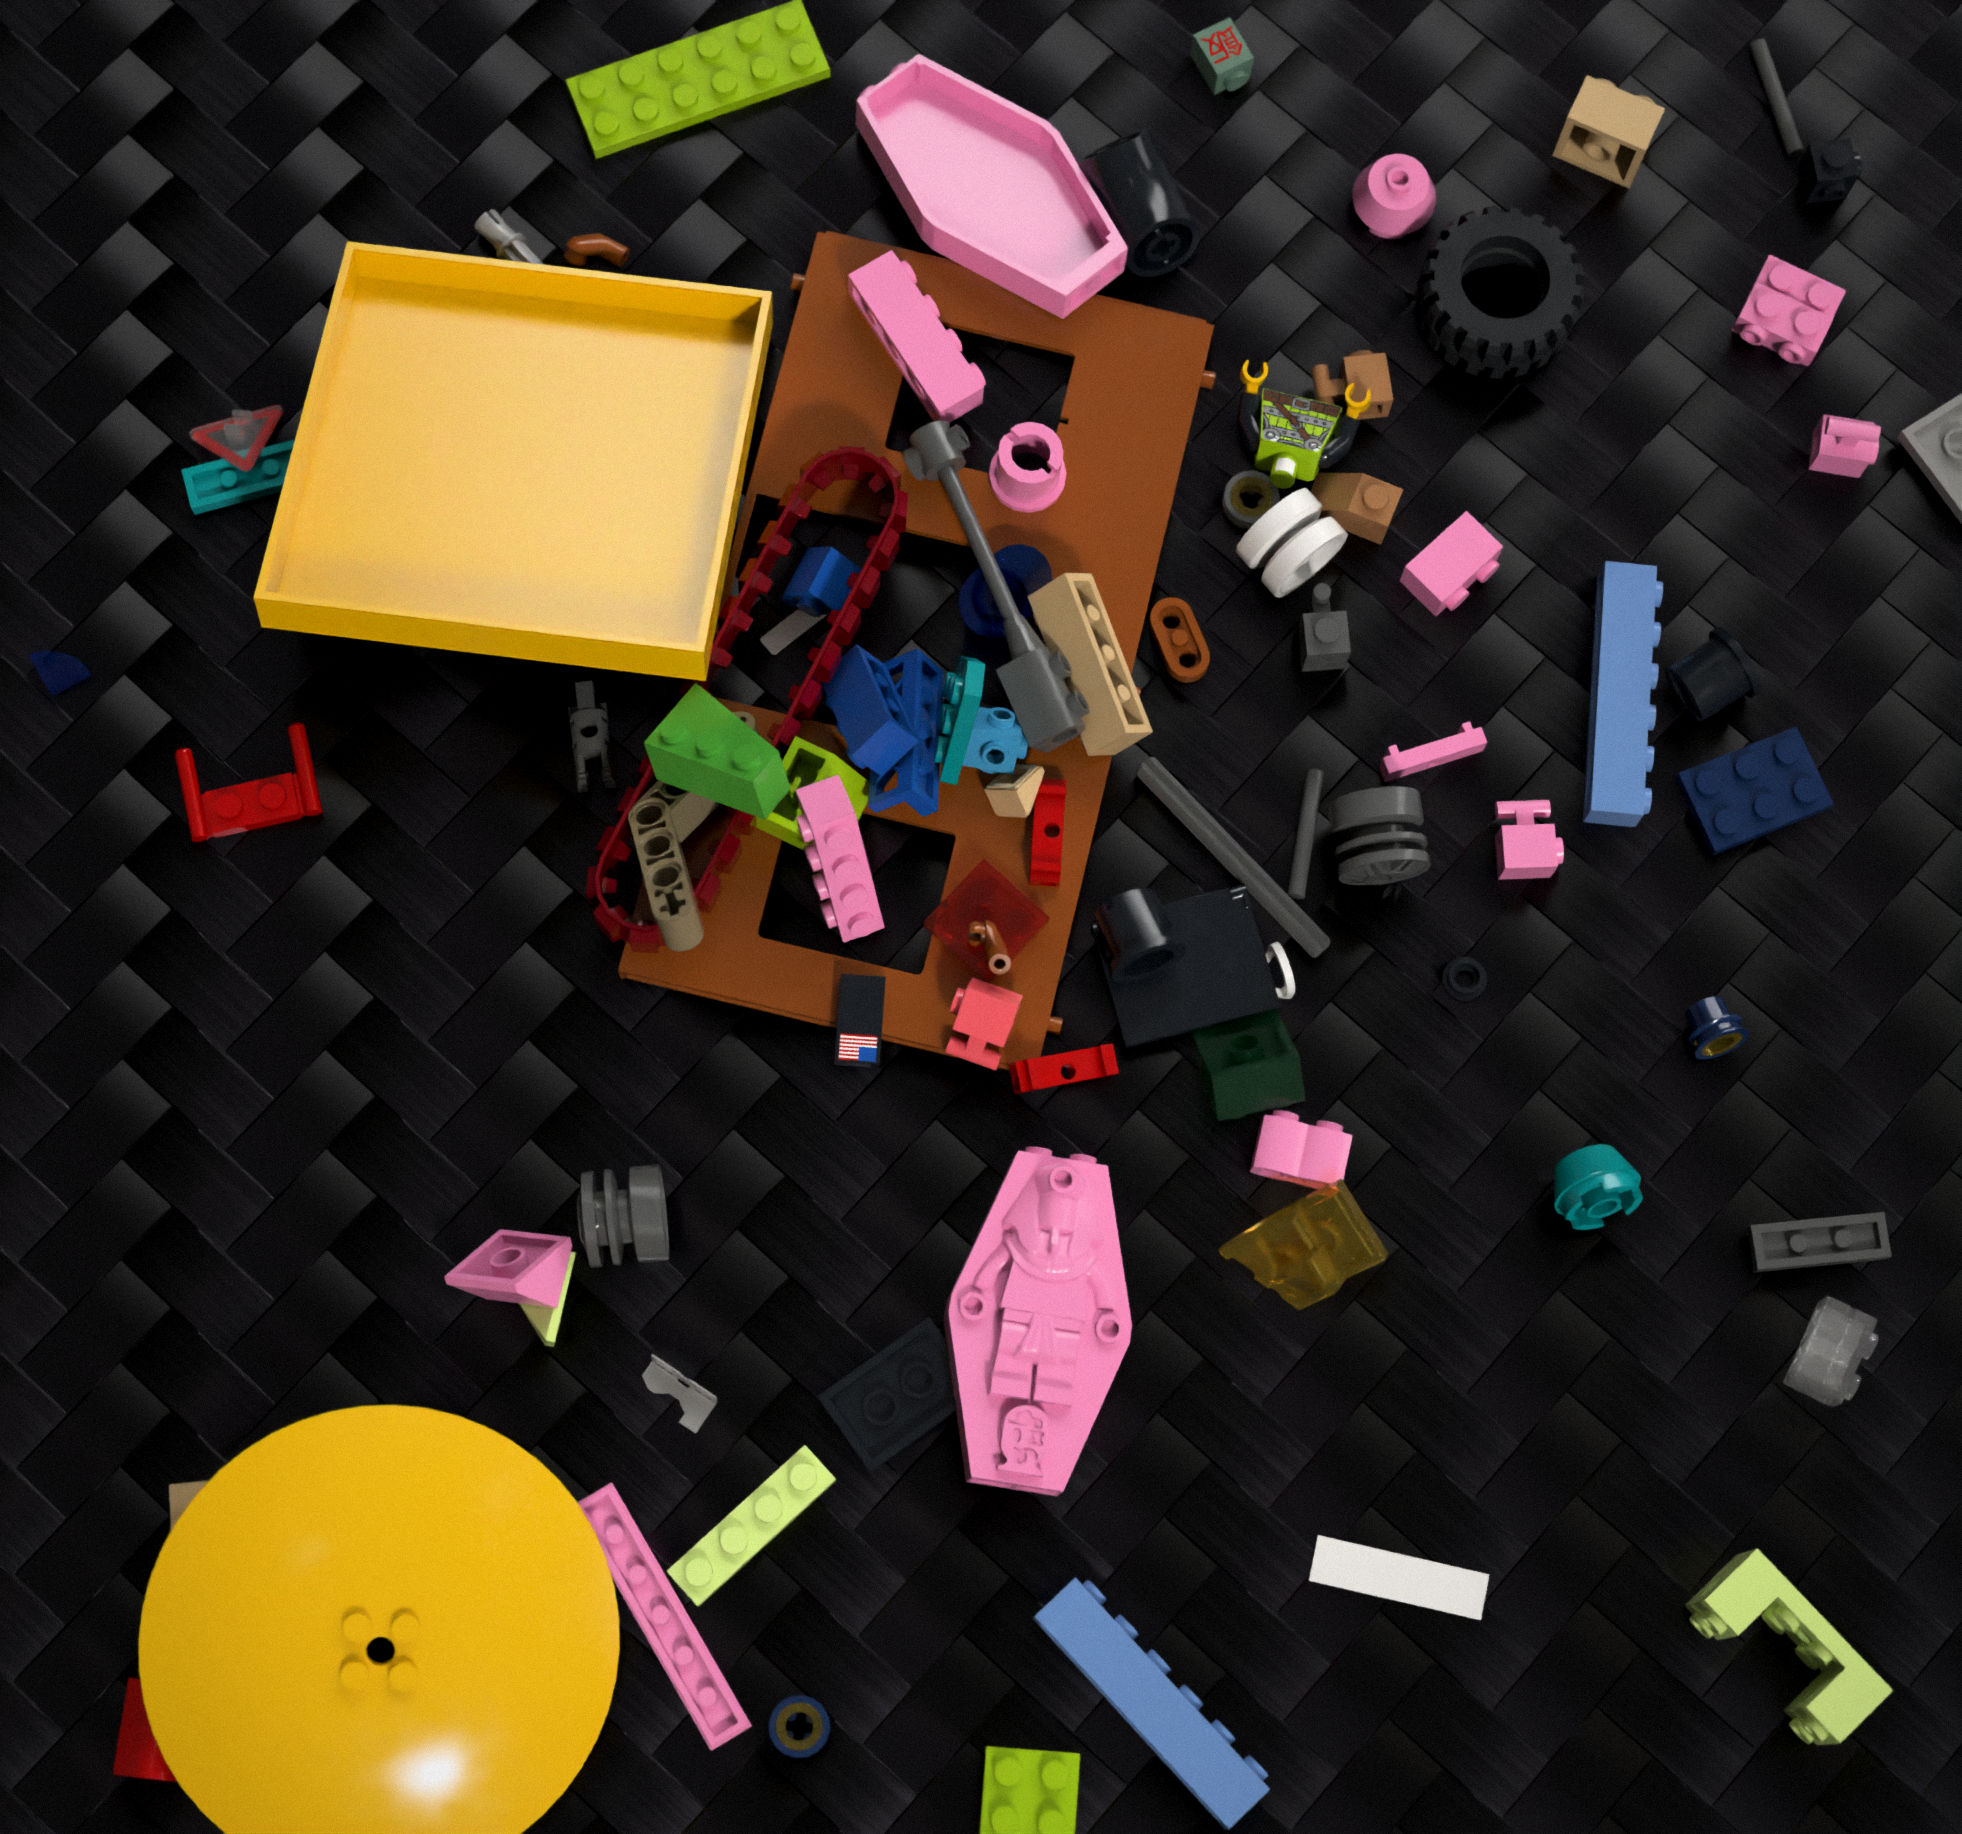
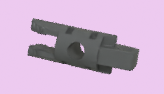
M592 680L575 682L577 706L568 707V717L572 734L577 792L589 791L590 779L586 764L602 762L603 766L601 774L606 789L616 788L606 702L596 703Z

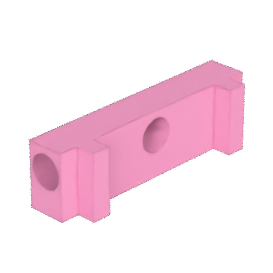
M1469 721L1461 725L1458 734L1402 752L1398 751L1397 745L1388 747L1379 768L1384 781L1387 782L1482 752L1487 744V740L1482 727L1473 729Z

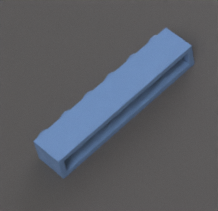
M1605 561L1597 575L1583 822L1636 827L1644 814H1649L1652 789L1645 788L1646 772L1652 771L1654 747L1648 746V730L1653 731L1656 722V705L1650 704V690L1656 688L1659 674L1658 663H1652L1653 648H1658L1661 635L1660 622H1654L1655 607H1660L1663 595V582L1656 581L1657 566Z
M1074 1578L1034 1616L1033 1620L1224 1829H1230L1270 1790L1263 1782L1268 1777V1774L1250 1755L1243 1760L1230 1746L1236 1741L1235 1738L1217 1719L1210 1724L1198 1710L1203 1706L1202 1702L1185 1684L1178 1689L1167 1678L1166 1674L1171 1669L1154 1650L1151 1649L1145 1654L1133 1641L1139 1634L1120 1614L1115 1619L1110 1616L1101 1606L1106 1601V1598L1088 1579L1081 1584Z

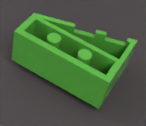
M697 683L690 688L644 742L658 781L764 820L790 790L779 751Z

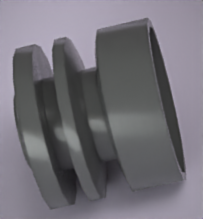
M1399 786L1370 788L1340 796L1329 803L1328 814L1331 835L1336 839L1346 841L1337 846L1334 851L1335 859L1342 862L1337 867L1339 881L1350 885H1382L1415 877L1429 870L1431 866L1430 855L1423 851L1428 844L1427 837L1422 833L1411 832L1420 827L1424 822L1420 792L1416 789Z
M660 1164L630 1167L627 1188L618 1189L612 1169L604 1171V1191H598L593 1171L582 1172L581 1187L577 1198V1216L580 1240L586 1250L590 1267H603V1246H610L613 1265H621L624 1244L628 1243L633 1244L639 1263L669 1260L667 1210Z

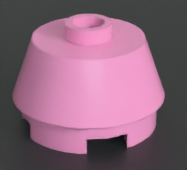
M1405 154L1387 155L1370 164L1359 174L1353 187L1352 198L1356 213L1370 227L1369 231L1387 239H1400L1404 235L1423 227L1431 218L1436 206L1435 188L1426 169L1418 160Z

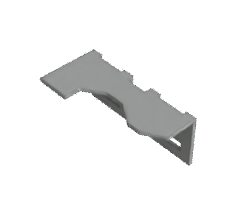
M652 1354V1362L642 1374L648 1390L654 1394H670L678 1399L684 1411V1415L679 1423L696 1434L717 1404V1397L691 1379L684 1378L679 1371ZM680 1379L684 1381L686 1384L689 1385V1388H687L677 1380Z

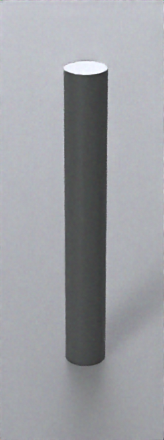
M1765 39L1755 40L1749 47L1788 157L1798 156L1804 152L1767 43Z
M1307 769L1287 893L1290 898L1294 899L1305 898L1324 772L1318 769Z

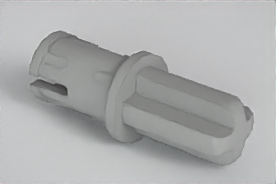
M494 209L489 210V214L485 212L478 218L475 229L492 244L497 251L496 256L499 259L543 264L525 245V237L521 233H515Z

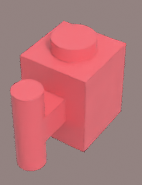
M973 977L966 990L958 987L949 1012L957 1015L953 1030L970 1035L968 1041L951 1036L945 1053L996 1071L1002 1054L987 1049V1042L1004 1048L1023 995Z

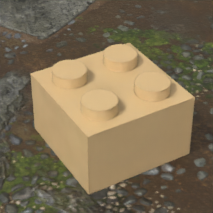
M1587 75L1568 114L1552 156L1630 188L1665 108L1656 105L1652 99L1646 96H1635L1623 91L1606 79H1595Z

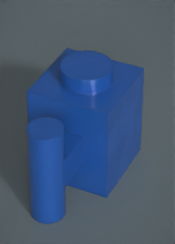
M832 546L808 547L781 600L786 605L793 608L798 607L804 613L817 618L820 615H830L832 610L841 611L852 590L846 585V582L851 572L860 573L862 569Z

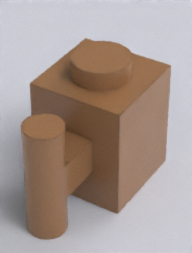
M1360 350L1351 353L1348 357H1343L1338 373L1339 379L1330 380L1328 365L1321 364L1311 368L1316 401L1334 405L1335 401H1343L1344 412L1346 413L1345 391L1350 384L1355 383L1354 392L1350 397L1352 401L1362 402L1366 398L1368 389L1371 392V404L1366 411L1359 413L1357 420L1387 417L1393 403V394L1386 352L1373 354L1370 350Z

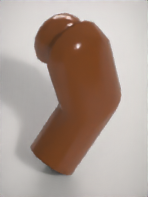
M601 233L573 236L566 243L568 248L564 253V258L568 263L579 267L586 263L587 256L597 255L618 267H622L628 259L630 248Z
M984 919V922L972 921L968 925L967 937L969 944L972 946L983 945L991 972L998 975L1006 973L1010 969L1011 959L996 924Z

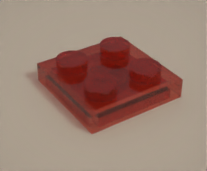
M983 859L923 922V927L983 981L991 984L998 974H994L989 969L983 945L972 946L969 944L967 937L968 925L972 921L984 922V919L996 924L1012 962L1049 923L1050 917L989 862Z

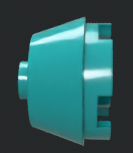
M1598 1144L1581 1148L1564 1157L1554 1169L1555 1210L1560 1215H1563L1565 1220L1571 1222L1573 1229L1589 1230L1605 1226L1602 1220L1603 1217L1614 1214L1622 1208L1627 1216L1640 1205L1643 1199L1639 1188L1641 1176L1610 1145Z

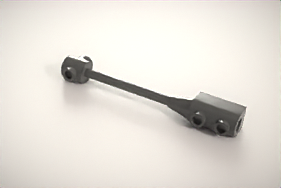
M935 421L926 424L910 436L911 447L903 451L904 461L917 480L922 481L925 478L929 481L941 480L1004 620L1003 626L1012 661L996 669V672L1030 748L1049 753L1076 738L1085 730L1081 717L1089 714V706L1078 690L1069 692L1064 679L1072 675V669L1063 653L1058 651L1052 654L1051 649L1045 647L1025 617L1019 613L957 474L966 464L962 451L970 447L967 435L958 424L950 427L947 421Z

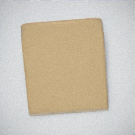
M1015 764L1013 775L1000 773L986 786L984 790L996 815L1021 818L1029 815L1045 772L1043 766Z

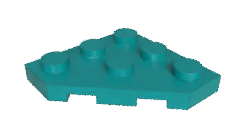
M959 656L955 673L947 671L942 697L946 698L949 704L943 703L938 724V730H942L945 737H938L934 762L941 763L939 782L957 785L982 698L985 663L975 658Z

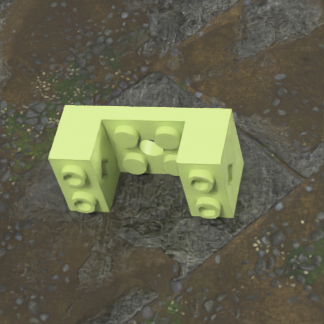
M1758 1548L1736 1555L1685 1605L1693 1614L1689 1618L1691 1623L1708 1639L1712 1636L1717 1640L1739 1636L1761 1614L1763 1620L1771 1629L1779 1635L1785 1632L1797 1645L1794 1649L1795 1653L1808 1667L1813 1670L1819 1668L1822 1671L1784 1709L1792 1719L1789 1726L1807 1744H1810L1812 1741L1816 1745L1841 1743L1893 1691Z

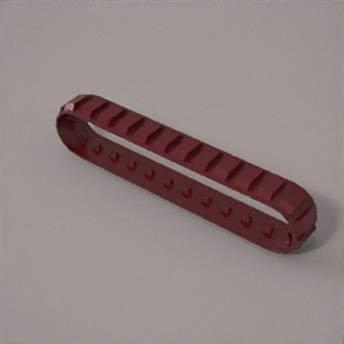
M839 446L838 450H831L826 454L818 452L800 467V480L798 484L789 483L777 505L778 521L769 520L758 541L759 558H749L738 579L739 596L730 595L718 617L720 632L714 635L706 681L685 679L677 694L679 702L690 688L697 683L713 696L708 690L719 669H728L733 659V656L728 652L739 631H748L753 621L748 614L759 593H768L773 583L768 576L778 557H787L792 547V543L788 541V538L798 519H807L812 509L807 502L818 489L823 491L833 481L857 480L868 483L869 488L876 495L882 493L888 502L880 504L879 518L887 520L880 536L871 535L866 543L865 548L871 553L861 572H851L846 585L852 590L841 611L832 610L826 622L832 628L821 649L812 647L807 657V661L812 666L802 686L793 685L787 698L793 703L782 724L773 723L767 733V736L773 740L771 745L779 751L781 758L785 757L795 736L802 737V724H800V721L811 720L822 699V686L819 685L820 682L830 683L841 662V647L839 646L850 645L861 623V610L859 607L869 608L880 587V572L878 570L888 571L899 550V534L906 532L908 493L900 490L901 474L884 456L877 458L872 453L866 452L865 447ZM646 753L637 770L638 787H628L616 809L619 823L616 827L607 826L595 849L599 863L596 866L588 867L586 896L589 904L598 906L593 912L594 921L612 942L622 939L630 944L632 952L659 953V948L666 946L657 924L653 925L651 920H639L638 925L626 922L625 919L629 916L628 913L620 905L609 909L604 900V896L616 894L617 880L609 877L618 860L626 862L632 851V848L627 845L632 836L628 814L634 804L658 781ZM732 807L728 808L727 813L733 818L722 839H712L707 849V852L713 856L701 879H691L699 913H711L722 892V883L719 877L721 873L731 874L742 853V842L739 838L741 834L751 836L756 826L755 816Z

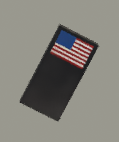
M841 974L834 1065L879 1068L886 977Z

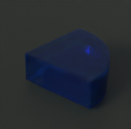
M47 650L29 655L52 696L91 676L86 666L74 656Z

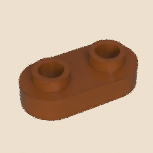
M1168 597L1158 601L1151 610L1149 627L1167 671L1174 679L1180 682L1190 683L1199 680L1208 669L1210 652L1192 609L1185 601L1175 597ZM1167 618H1173L1178 622V626L1174 629H1169L1164 626L1163 621ZM1187 656L1192 658L1195 664L1192 667H1184L1180 664L1179 659Z

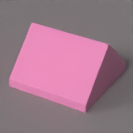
M500 1229L446 1274L444 1278L447 1285L488 1300L557 1308L572 1249V1242L570 1237Z

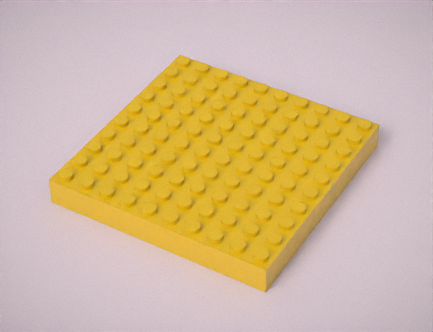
M347 241L254 594L261 627L706 681L773 326L772 291Z

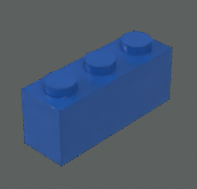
M856 644L841 658V662L830 683L821 682L827 695L824 701L837 719L835 727L847 743L848 748L845 751L851 761L861 769L869 767L880 776H883L919 742V739L886 665Z

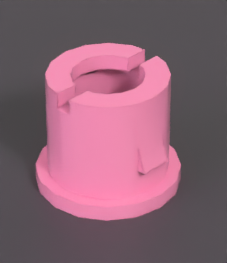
M1026 422L1015 425L1006 436L1002 437L999 449L991 460L989 471L992 492L1002 504L1014 511L1031 513L1044 510L1057 501L1064 490L1067 472L1063 460L1064 452L1061 440L1056 433L1043 424ZM1025 452L1035 453L1043 457L1047 461V466L1052 470L1049 474L1042 468L1035 471L1023 470L1016 465L1012 457Z

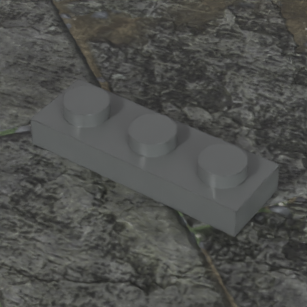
M1884 1212L1757 1224L1747 1227L1754 1273L1885 1260L1892 1257Z

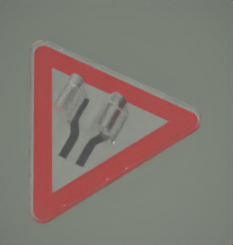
M280 405L270 406L253 412L249 410H232V418L193 428L190 431V436L195 442L246 472L253 468L280 420L283 411Z

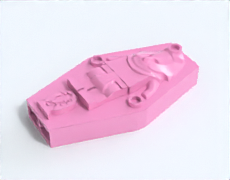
M1026 1147L1025 1152L1018 1151L1012 1159L946 1301L943 1321L948 1342L949 1364L954 1399H956V1414L966 1482L1051 1496L1061 1494L1066 1487L1129 1346L1132 1321L1107 1165L1096 1164L1097 1159L1093 1156L1071 1154L1069 1159L1054 1157L1051 1150L1042 1147Z

